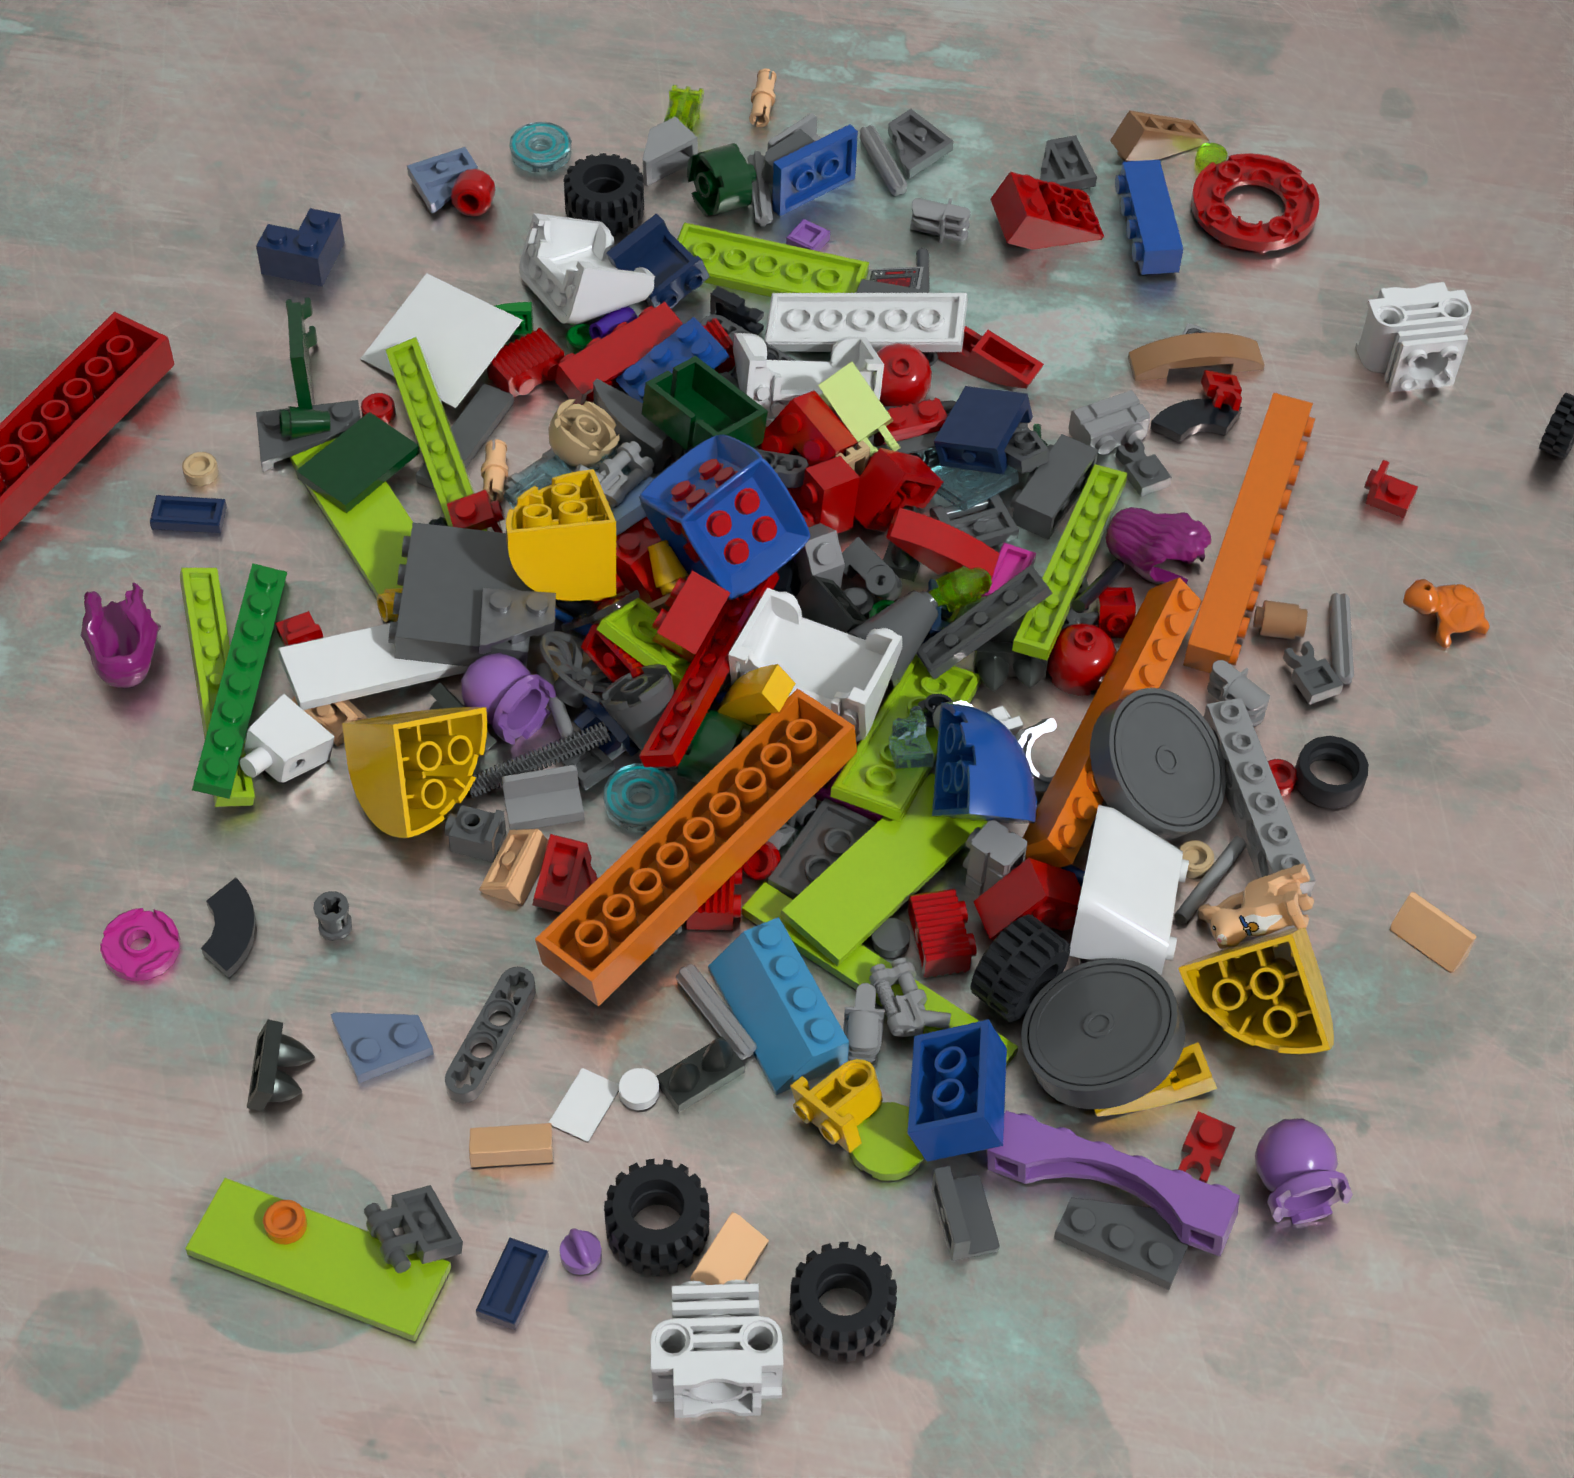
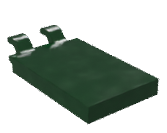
M309 297L304 299L305 303L302 305L301 302L292 303V300L288 299L285 304L288 316L290 361L298 407L313 409L309 348L317 343V335L314 326H309V332L306 333L304 320L313 314L312 303Z

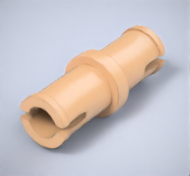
M770 69L758 71L756 88L751 93L753 105L749 120L754 125L757 116L756 127L768 125L770 109L775 103L774 86L777 75L772 71L769 80Z
M495 439L494 450H492V440H489L485 445V462L481 466V476L484 479L483 490L486 489L492 502L494 501L495 493H497L496 500L500 503L504 499V481L508 477V466L506 465L507 445L504 441Z

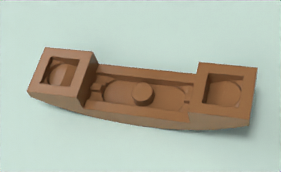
M1206 332L1173 336L1148 343L1130 351L1128 354L1135 381L1167 378L1169 369L1229 364L1231 373L1264 370L1265 366L1257 341L1228 333Z

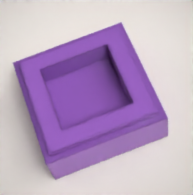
M803 219L786 237V244L820 251L830 240V231Z

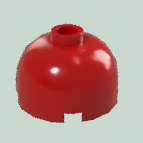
M904 343L885 345L876 353L884 363L880 395L882 405L884 407H902L903 405H914L916 402L921 403L922 400L924 401L930 390L932 379L930 364L925 355L914 346Z
M1070 624L1061 629L1048 658L1046 672L1048 671V674L1052 677L1051 683L1067 694L1077 696L1090 695L1091 691L1097 690L1100 687L1109 667L1115 659L1117 651L1114 642L1104 630L1092 624Z

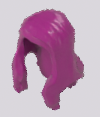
M1134 507L1122 509L1114 515L1105 537L1109 552L1117 560L1130 565L1142 579L1156 584H1164L1178 577L1187 584L1188 579L1183 576L1153 566L1163 563L1166 559L1180 560L1187 564H1192L1196 559L1203 562L1205 559L1204 548L1208 547L1212 541L1207 527L1202 522L1193 520L1188 513L1156 514L1143 508Z
M132 583L133 590L126 591L125 600L118 603L111 601L104 607H102V598L99 593L87 591L84 595L86 613L82 621L81 637L91 656L97 675L107 685L116 688H132L145 679L151 666L157 634L161 629V625L154 622L151 617V610L147 609L146 604L143 602L144 590L136 583Z

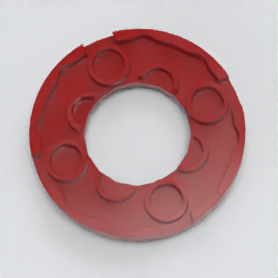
M1235 154L1230 155L1228 161L1219 164L1212 162L1199 173L1193 187L1191 206L1193 214L1201 227L1223 245L1265 253L1292 246L1310 233L1315 225L1319 211V196L1314 184H1308L1301 177L1302 171L1292 164L1268 155ZM1260 185L1271 189L1281 197L1285 204V211L1282 216L1272 218L1269 223L1262 224L1263 221H1259L1257 224L1242 221L1241 216L1236 218L1232 215L1231 209L1224 204V198L1235 187Z

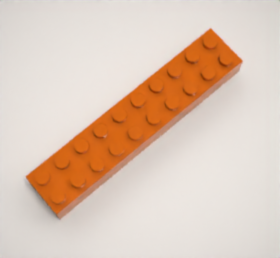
M797 688L787 698L780 712L771 713L535 938L542 964L599 1007L857 753L855 726Z

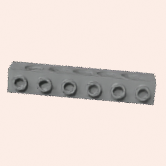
M1237 698L1207 704L1204 718L1213 730L1224 758L1226 769L1225 794L1242 838L1247 844L1246 848L1258 878L1304 863L1310 876V881L1301 883L1300 889L1302 894L1307 893L1310 897L1316 881L1243 699Z

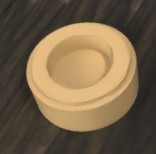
M206 452L193 453L186 457L182 464L186 481L195 486H204L212 483L219 473L215 457Z
M1198 840L1186 841L1178 847V849L1183 851L1182 859L1189 860L1186 877L1190 879L1203 878L1214 862L1212 849L1204 842Z

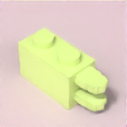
M852 361L818 385L823 392L819 396L832 411L835 410L844 426L858 443L864 441L870 447V456L876 453L878 449L871 444L869 438L879 431L890 449L893 451L900 449V446L886 427L893 422V419Z

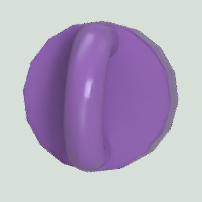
M572 1228L560 1245L561 1263L572 1274H588L595 1270L601 1262L602 1251L600 1241L589 1231Z

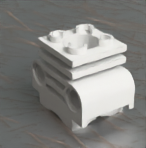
M1444 282L1428 283L1417 288H1380L1378 299H1370L1367 302L1369 310L1361 339L1355 345L1364 367L1375 373H1385L1384 379L1386 383L1389 382V392L1454 385L1468 342V337L1464 334L1472 312L1465 291H1448Z
M730 1280L720 1285H706L700 1281H688L681 1286H672L673 1319L664 1320L659 1323L651 1336L653 1402H674L675 1418H697L710 1412H727L737 1416H761V1399L782 1398L784 1363L781 1328L774 1320L759 1316V1283L749 1284V1282L744 1280Z

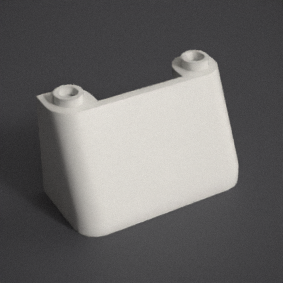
M533 213L520 259V276L561 323L576 325L644 301L653 292L655 278L646 268L639 267L634 271L618 270L608 260L606 252L614 247V237L603 222Z
M734 333L733 354L739 389L768 410L766 426L771 424L793 398L813 390L818 395H821L823 392L818 385L851 361L880 401L884 363L866 337H843L838 340L832 348L830 362L767 360V346L761 337L750 333ZM834 410V411H833L834 414H835V415L839 418V420L842 422V419L839 417V415L837 414V412Z
M767 588L728 654L731 684L749 671L778 664L796 683L789 696L798 688L855 726L856 741L865 740L901 653L902 636L897 635L890 629L880 628L869 631L866 640L803 618L798 601L793 595Z
M1098 805L1069 956L1092 961L1110 958L1132 960L1142 963L1162 975L1165 959L1173 961L1177 938L1171 937L1170 932L1178 882L1185 883L1189 860L1182 859L1183 851L1112 807Z

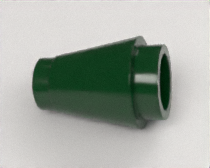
M293 406L279 410L281 437H289L290 440L323 432H330L329 411Z

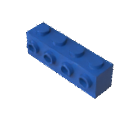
M1160 160L1122 162L1121 174L1116 175L1115 189L1116 193L1122 196L1121 214L1123 217L1127 216L1126 233L1127 238L1133 240V261L1138 262L1141 275L1178 273L1184 249Z

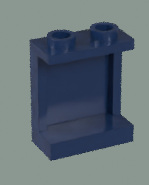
M657 213L606 252L610 262L618 270L634 271L636 268L642 267L648 269L655 276L653 292L644 300L649 306L654 308L666 302L672 309L682 298L694 289L699 288L710 277L703 260L699 256L694 257L669 232L664 220Z
M965 386L934 440L940 466L1004 474L1008 467L1005 454L1007 444L1020 422L1030 423L1033 418L1028 393Z

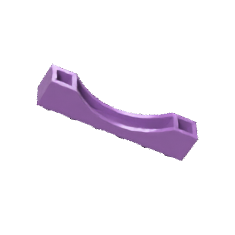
M1006 1110L1004 1113L1003 1146L987 1149L989 1171L1024 1184L1044 1179L1071 1177L1092 1179L1123 1189L1154 1208L1171 1226L1182 1243L1220 1257L1238 1215L1240 1195L1233 1193L1223 1185H1210L1194 1179L1190 1174L1182 1170L1163 1168L1155 1165L1146 1157L1140 1155L1131 1156L1115 1150L1105 1142H1092L1078 1137L1069 1129L1045 1125L1028 1114H1015Z

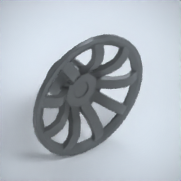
M560 631L547 632L540 639L539 646L547 663L559 675L553 684L556 696L564 703L575 708H581L585 704L582 701L585 696L602 704L601 700L604 699L595 694L604 692L612 682H605L609 679L603 672L592 675L593 671L598 667L592 660L584 668L581 667L583 661L581 645L584 640ZM550 642H553L556 645H558L560 649L554 646H548V644ZM566 642L571 643L573 646V657H571V653ZM550 655L558 657L561 665L557 666Z

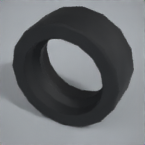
M1318 737L1305 744L1299 754L1295 766L1296 786L1306 800L1319 807L1331 809L1346 807L1356 801L1363 791L1368 777L1369 764L1364 752L1356 744L1342 737ZM1323 759L1336 761L1344 765L1351 772L1353 779L1347 784H1327L1319 780L1311 772L1310 764Z

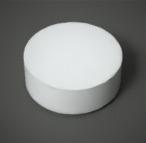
M634 1068L624 1073L619 1081V1096L622 1103L633 1110H645L653 1106L659 1097V1082L656 1075L644 1068Z

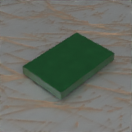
M369 412L296 470L297 478L348 513L420 454L419 445Z

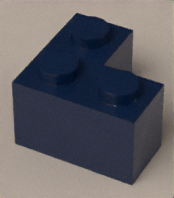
M310 208L299 230L267 224L256 245L261 274L323 287L345 243L341 215Z

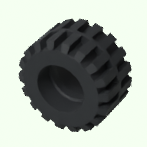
M599 153V156H593L592 154L586 156L584 160H577L575 166H570L567 169V174L564 175L565 213L567 217L603 222L613 236H616V233L624 234L628 232V228L636 227L638 220H642L644 211L643 174L639 172V167L636 164H631V160L627 158L621 159L620 155L612 154V156L606 155V153Z
M1025 915L1007 926L985 951L974 971L970 990L1008 1022L1017 1021L1025 1017L1033 999L1046 984L1063 973L1068 962L1071 946L1033 915Z
M647 1159L646 1166L639 1167L638 1163H634L629 1166L628 1175L621 1171L615 1177L616 1186H609L607 1200L604 1202L606 1236L609 1239V1246L613 1254L619 1253V1261L625 1266L632 1262L633 1271L640 1274L643 1273L644 1268L651 1269V1276H660V1270L667 1269L669 1275L678 1272V1265L681 1263L685 1268L693 1263V1254L700 1256L704 1250V1241H708L709 1236L708 1193L705 1187L701 1188V1179L696 1173L689 1176V1168L683 1164H680L678 1168L673 1167V1160L663 1159V1164H655V1159ZM652 1205L668 1206L680 1215V1218L673 1225L657 1230L645 1228L634 1220L641 1210Z
M839 1242V1248L834 1249L831 1243L822 1245L821 1254L813 1250L806 1255V1264L803 1262L799 1263L796 1268L795 1277H792L789 1315H791L793 1331H799V1341L804 1346L812 1343V1353L820 1356L823 1351L829 1353L828 1360L837 1361L838 1355H846V1362L856 1361V1353L859 1352L862 1353L864 1358L873 1353V1344L879 1348L886 1341V1333L890 1334L893 1327L897 1303L896 1279H891L892 1270L888 1264L881 1266L882 1257L875 1251L871 1255L866 1254V1246L857 1244L856 1249L848 1248L849 1242ZM847 1288L859 1293L867 1305L858 1313L843 1316L828 1311L820 1303L819 1298L829 1290Z

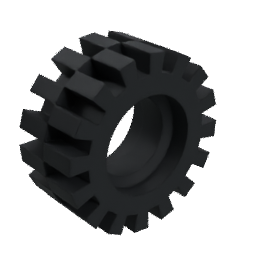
M1564 393L1539 445V449L1562 459L1568 456L1574 444V396L1569 393Z

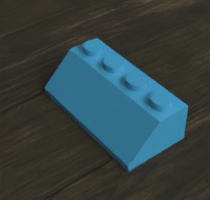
M779 917L743 931L708 965V970L730 1011L756 1043L757 1048L753 1052L775 1095L790 1090V1085L802 1076L811 1081L836 1070L848 1062L849 1040Z

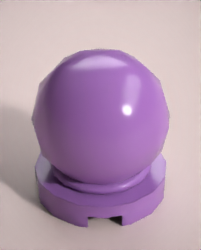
M502 653L481 656L469 665L461 679L462 698L465 707H486L487 724L493 726L495 734L511 745L515 744V739L521 736L527 740L542 727L551 713L546 709L549 698L556 697L555 688L551 683L538 674L531 675L530 671L521 661Z
M1300 1118L1283 1119L1266 1130L1258 1142L1254 1156L1256 1171L1267 1189L1272 1191L1267 1203L1276 1222L1279 1223L1283 1217H1290L1292 1224L1313 1222L1333 1214L1330 1206L1342 1200L1345 1204L1350 1202L1353 1193L1345 1174L1336 1171L1338 1165L1336 1148L1322 1127Z

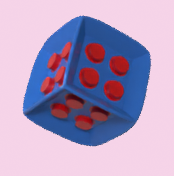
M716 435L695 446L653 479L639 496L642 508L651 525L662 541H668L669 546H671L687 573L690 575L694 571L729 591L730 595L727 600L743 596L757 587L792 559L810 539L809 528L802 513L775 470L753 447L728 435Z

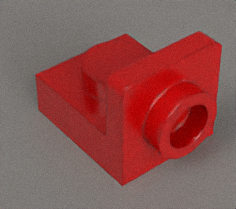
M1383 460L1378 471L1371 469L1364 488L1368 489L1369 493L1365 504L1405 518L1416 496L1418 486L1387 475L1390 462Z
M1108 587L1096 599L1099 614L1098 627L1104 630L1110 638H1125L1136 614L1132 587Z
M309 611L275 623L277 633L284 647L323 638L319 624H315Z

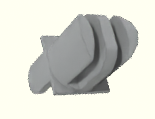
M915 198L912 201L913 214L910 225L912 230L940 236L939 243H942L944 238L960 242L967 240V230L970 223L968 219L971 213L968 208L953 205L952 198L949 199L948 204L921 198Z
M1224 660L1215 661L1207 686L1208 692L1219 702L1242 698L1253 726L1261 724L1265 717L1270 695L1247 678L1248 668L1240 673Z
M863 983L857 987L855 1007L845 1006L843 1031L849 1040L848 1061L861 1059L872 1063L875 1061L876 1054L881 1048L885 1010L875 1009L876 989L868 983Z

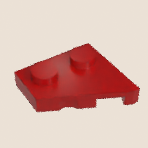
M550 834L532 903L533 906L562 913L598 879L596 871L591 866L592 857L587 843Z

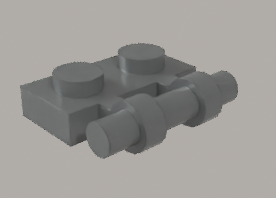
M431 1185L392 1195L390 1209L382 1210L378 1203H371L364 1209V1214L367 1218L366 1226L371 1236L378 1238L381 1244V1255L387 1264H392L397 1273H403L410 1268L411 1262L407 1257L409 1254L417 1253L422 1264L462 1254L463 1241ZM402 1227L405 1234L396 1236L393 1229Z

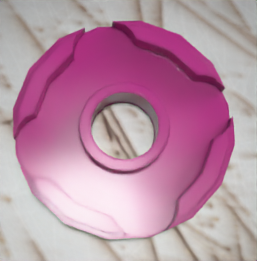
M143 908L132 909L118 915L106 926L103 932L102 944L100 943V951L107 968L118 978L129 981L150 980L162 975L174 964L180 952V936L173 920L165 913L153 909L154 912L144 911ZM139 938L150 940L149 945L144 949L134 950L130 948L131 944Z

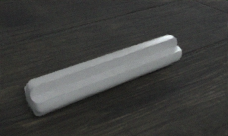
M872 125L862 127L859 138L889 191L894 196L905 194L907 182L877 130Z
M755 151L753 155H749L747 158L748 163L754 166L757 175L756 181L752 182L754 221L759 223L760 227H765L766 224L773 221L769 184L763 180L761 175L765 156L761 155L760 151Z
M1334 593L1329 601L1332 669L1340 681L1348 685L1354 677L1350 598L1345 593Z
M689 964L681 967L676 975V980L719 1036H723L731 1045V1048L741 1060L750 1058L757 1048L754 1040L696 966Z

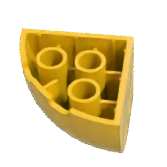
M594 469L553 477L551 485L538 490V487L533 486L517 498V506L514 509H509L506 517L507 549L511 564L519 578L536 592L556 593L557 600L600 601L604 598L616 597V520Z
M486 707L422 710L342 723L351 783L361 807L376 827L393 837H413L445 820L444 815L456 803L463 801L476 779L472 775L479 755H484L487 737Z
M1293 927L1238 944L1236 947H1229L1205 955L1178 967L1184 984L1201 1010L1206 1012L1224 1028V1031L1252 1046L1256 1045L1286 1054L1317 1053L1331 1050L1333 1047L1334 1030L1330 1007L1306 928L1297 929Z

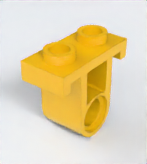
M861 1059L844 1063L811 1090L808 1080L803 1076L790 1085L795 1099L793 1108L798 1117L807 1124L812 1122L819 1128L821 1134L829 1143L834 1145L837 1142L849 1153L862 1144L857 1126L876 1112L883 1101L874 1066L870 1062Z

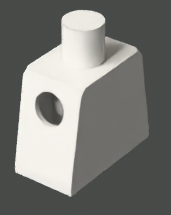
M283 694L248 729L244 748L246 756L240 760V766L244 773L251 778L256 777L265 770L278 782H286L329 761L335 736Z

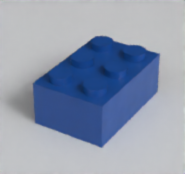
M989 1019L914 1036L907 1133L927 1162L1003 1146L1007 1048Z

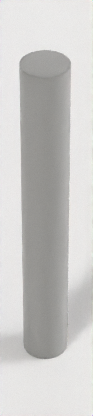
M539 664L536 667L537 674L553 685L555 679L549 664ZM557 696L555 698L550 697L548 704L561 739L563 740V737H566L568 740V735L572 737V733H575L564 702Z
M1238 836L1232 839L1176 911L1174 917L1179 923L1187 924L1247 846L1244 839Z

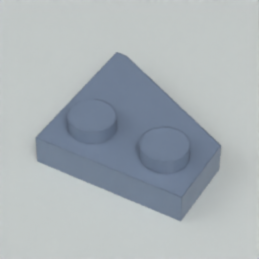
M466 147L407 165L408 176L431 213L438 211L451 200L452 188L462 172L468 169H478L477 164Z
M344 1012L331 1014L333 1025L358 1084L434 1055L432 1044L419 1015Z

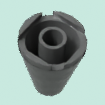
M913 590L847 633L866 640L869 631L872 629L887 628L902 636V650L890 678L888 690H892L900 682L939 615L936 609L938 603L926 591L919 593Z
M661 664L642 667L641 669L644 674L635 678L632 677L631 673L622 676L613 682L602 694L604 700H601L604 709L641 751L675 692L671 673L665 665ZM672 766V767H668V768H665V767H656V768H657V769H665L666 771H673V770L677 769L678 766Z

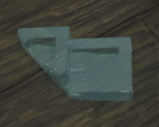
M920 706L911 708L910 716L906 719L897 718L893 721L892 735L889 736V749L896 769L933 766L934 753L926 737V719Z

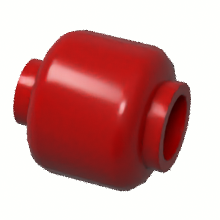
M468 169L462 172L452 188L451 199L453 205L463 215L470 217L486 213L495 196L494 181L490 175L482 170Z

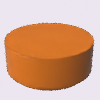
M280 1200L273 1203L266 1210L263 1217V1225L267 1236L273 1242L291 1244L304 1235L307 1228V1218L300 1204L292 1200Z

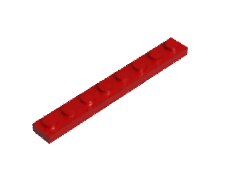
M777 571L743 596L733 600H726L639 755L645 768H668L679 765L730 671L729 652L766 589H774L779 580Z

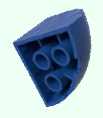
M941 703L932 816L982 821L996 820L997 822L1014 824L1035 823L1037 798L1032 771L1026 754L1013 733L998 719L980 709L961 704Z

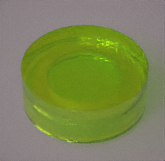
M1204 143L1197 149L1195 163L1203 170L1212 162L1219 164L1227 161V150L1217 143Z

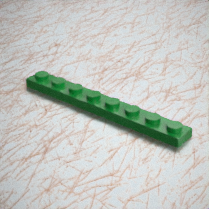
M252 563L195 775L193 791L230 799L287 577L286 571Z

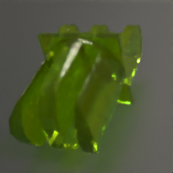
M673 84L672 89L669 90V105L664 122L676 116L684 125L687 121V128L693 133L696 119H700L704 88H699V91L691 90L689 86H686L685 89H680L677 85Z
M963 566L936 579L939 588L929 591V594L938 603L937 607L946 604L949 612H952L981 599L982 594L988 593L992 584L991 576L980 567L969 569Z

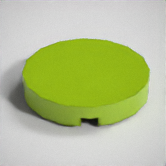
M882 1102L876 1112L857 1126L862 1144L849 1154L855 1166L862 1172L865 1170L867 1173L872 1174L873 1178L881 1181H891L910 1176L919 1168V1165L925 1158L907 1133L909 1107L896 1102Z

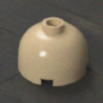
M569 399L560 404L548 427L549 444L553 452L568 465L577 467L581 464L587 468H592L605 461L616 447L620 439L619 434L616 436L614 431L616 423L604 409L594 403L585 401L584 405L573 404L576 399Z

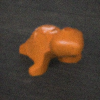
M1421 579L1416 580L1405 591L1403 603L1406 606L1414 609L1421 615H1436L1438 618L1436 641L1444 648L1451 646L1450 634L1463 633L1472 630L1477 633L1486 634L1490 628L1489 622L1485 618L1484 605L1479 595L1470 587L1462 584L1434 587L1428 580Z

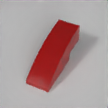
M967 326L964 329L962 352H937L939 360L971 376L996 384L1024 389L1028 388L1044 365L990 330H987L981 336Z
M904 508L895 510L886 536L889 541L937 575L949 572L971 589H976L991 582L1000 553L982 541L953 526Z

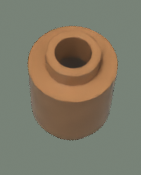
M1264 600L1262 607L1256 606L1253 627L1259 628V635L1294 640L1295 637H1304L1308 611L1307 609L1299 608L1298 604Z

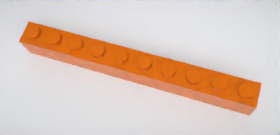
M1273 393L1188 642L1183 666L1210 674L1213 663L1217 660H1224L1236 666L1242 645L1236 644L1238 637L1245 639L1250 623V618L1245 617L1246 611H1254L1259 592L1253 591L1255 585L1262 586L1267 566L1262 565L1263 559L1270 561L1276 542L1271 540L1270 537L1271 534H1279L1284 515L1278 513L1280 509L1287 510L1292 493L1291 490L1286 488L1287 485H1295L1300 466L1294 464L1296 460L1303 461L1308 442L1302 440L1304 436L1310 438L1316 418L1310 417L1313 405L1311 402Z
M1180 577L1149 589L1116 653L1113 663L1109 667L1036 810V822L1029 823L1022 837L1027 841L1026 859L1032 858L1058 868L1073 864L1096 817L1098 805H1102L1104 801L1096 784L1090 759V741L1094 725L1100 714L1113 702L1141 689L1160 687L1201 605V599Z

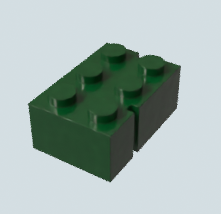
M694 356L673 367L672 373L666 371L645 382L641 414L686 450L689 448L693 449L703 441L722 434L736 438L754 448L763 443L768 410L697 356Z

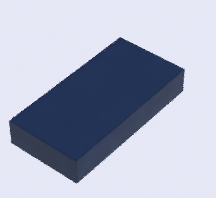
M156 495L149 521L151 529L221 533L227 509L226 500Z
M509 1237L477 1306L476 1316L516 1331L549 1258L548 1251Z

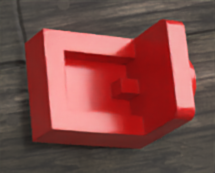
M486 489L447 503L453 527L474 530L492 527L494 532L503 533L500 521L505 520L502 507L498 500L492 502Z

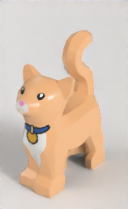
M1303 863L1268 876L1260 877L1249 882L1244 891L1231 895L1217 906H1211L1209 903L1201 905L1198 908V917L1205 923H1210L1213 937L1220 949L1236 947L1247 936L1268 935L1287 926L1294 925L1297 929L1306 928L1309 917L1308 915H1303L1301 910L1307 911L1312 909L1314 899L1309 897L1307 893L1302 894L1300 884L1309 882L1310 876Z

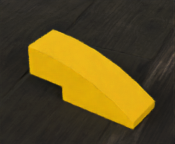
M778 664L760 667L738 678L730 686L716 711L745 722L748 725H760L769 713L780 712L796 683Z
M1197 1042L1183 1048L1180 1058L1170 1074L1162 1083L1146 1095L1121 1106L1094 1110L1097 1117L1142 1111L1189 1099L1215 1090L1217 1087L1200 1044Z

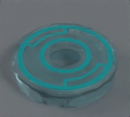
M550 122L526 124L517 129L510 138L509 149L513 162L520 168L530 172H539V169H547V172L554 171L564 166L571 158L572 140L569 133L561 126ZM545 146V147H547V148H545V149H536L535 147Z
M634 763L621 767L609 777L604 786V808L608 817L619 827L627 830L630 827L637 828L638 832H647L677 804L678 791L673 777L664 769L657 767L645 768L643 763ZM636 793H646L650 796V799L643 803H637L631 797Z

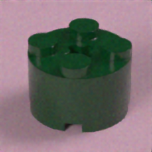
M731 143L695 154L690 157L687 165L688 182L694 181L696 189L691 194L695 204L703 214L707 216L719 215L751 205L752 182L756 181L757 175L754 166L751 163L747 164L737 144Z
M708 709L687 748L686 754H684L679 763L677 776L698 784L752 732L753 726Z

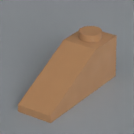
M1130 110L1110 139V142L1118 150V156L1124 161L1159 160L1204 146L1209 141L1194 121Z

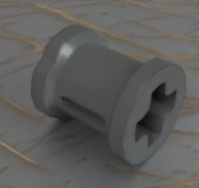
M337 891L325 892L318 896L314 902L313 909L318 919L320 935L329 941L344 939L352 931V919L348 913L349 904L347 898Z

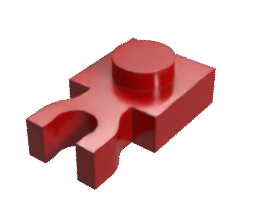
M1204 370L1201 384L1206 396L1214 399L1213 406L1220 408L1221 404L1225 403L1230 405L1232 410L1239 411L1242 402V388L1237 376Z
M1198 1111L1181 1150L1189 1155L1183 1158L1178 1170L1186 1172L1191 1168L1197 1169L1201 1173L1199 1181L1207 1183L1211 1174L1210 1164L1220 1167L1236 1127Z

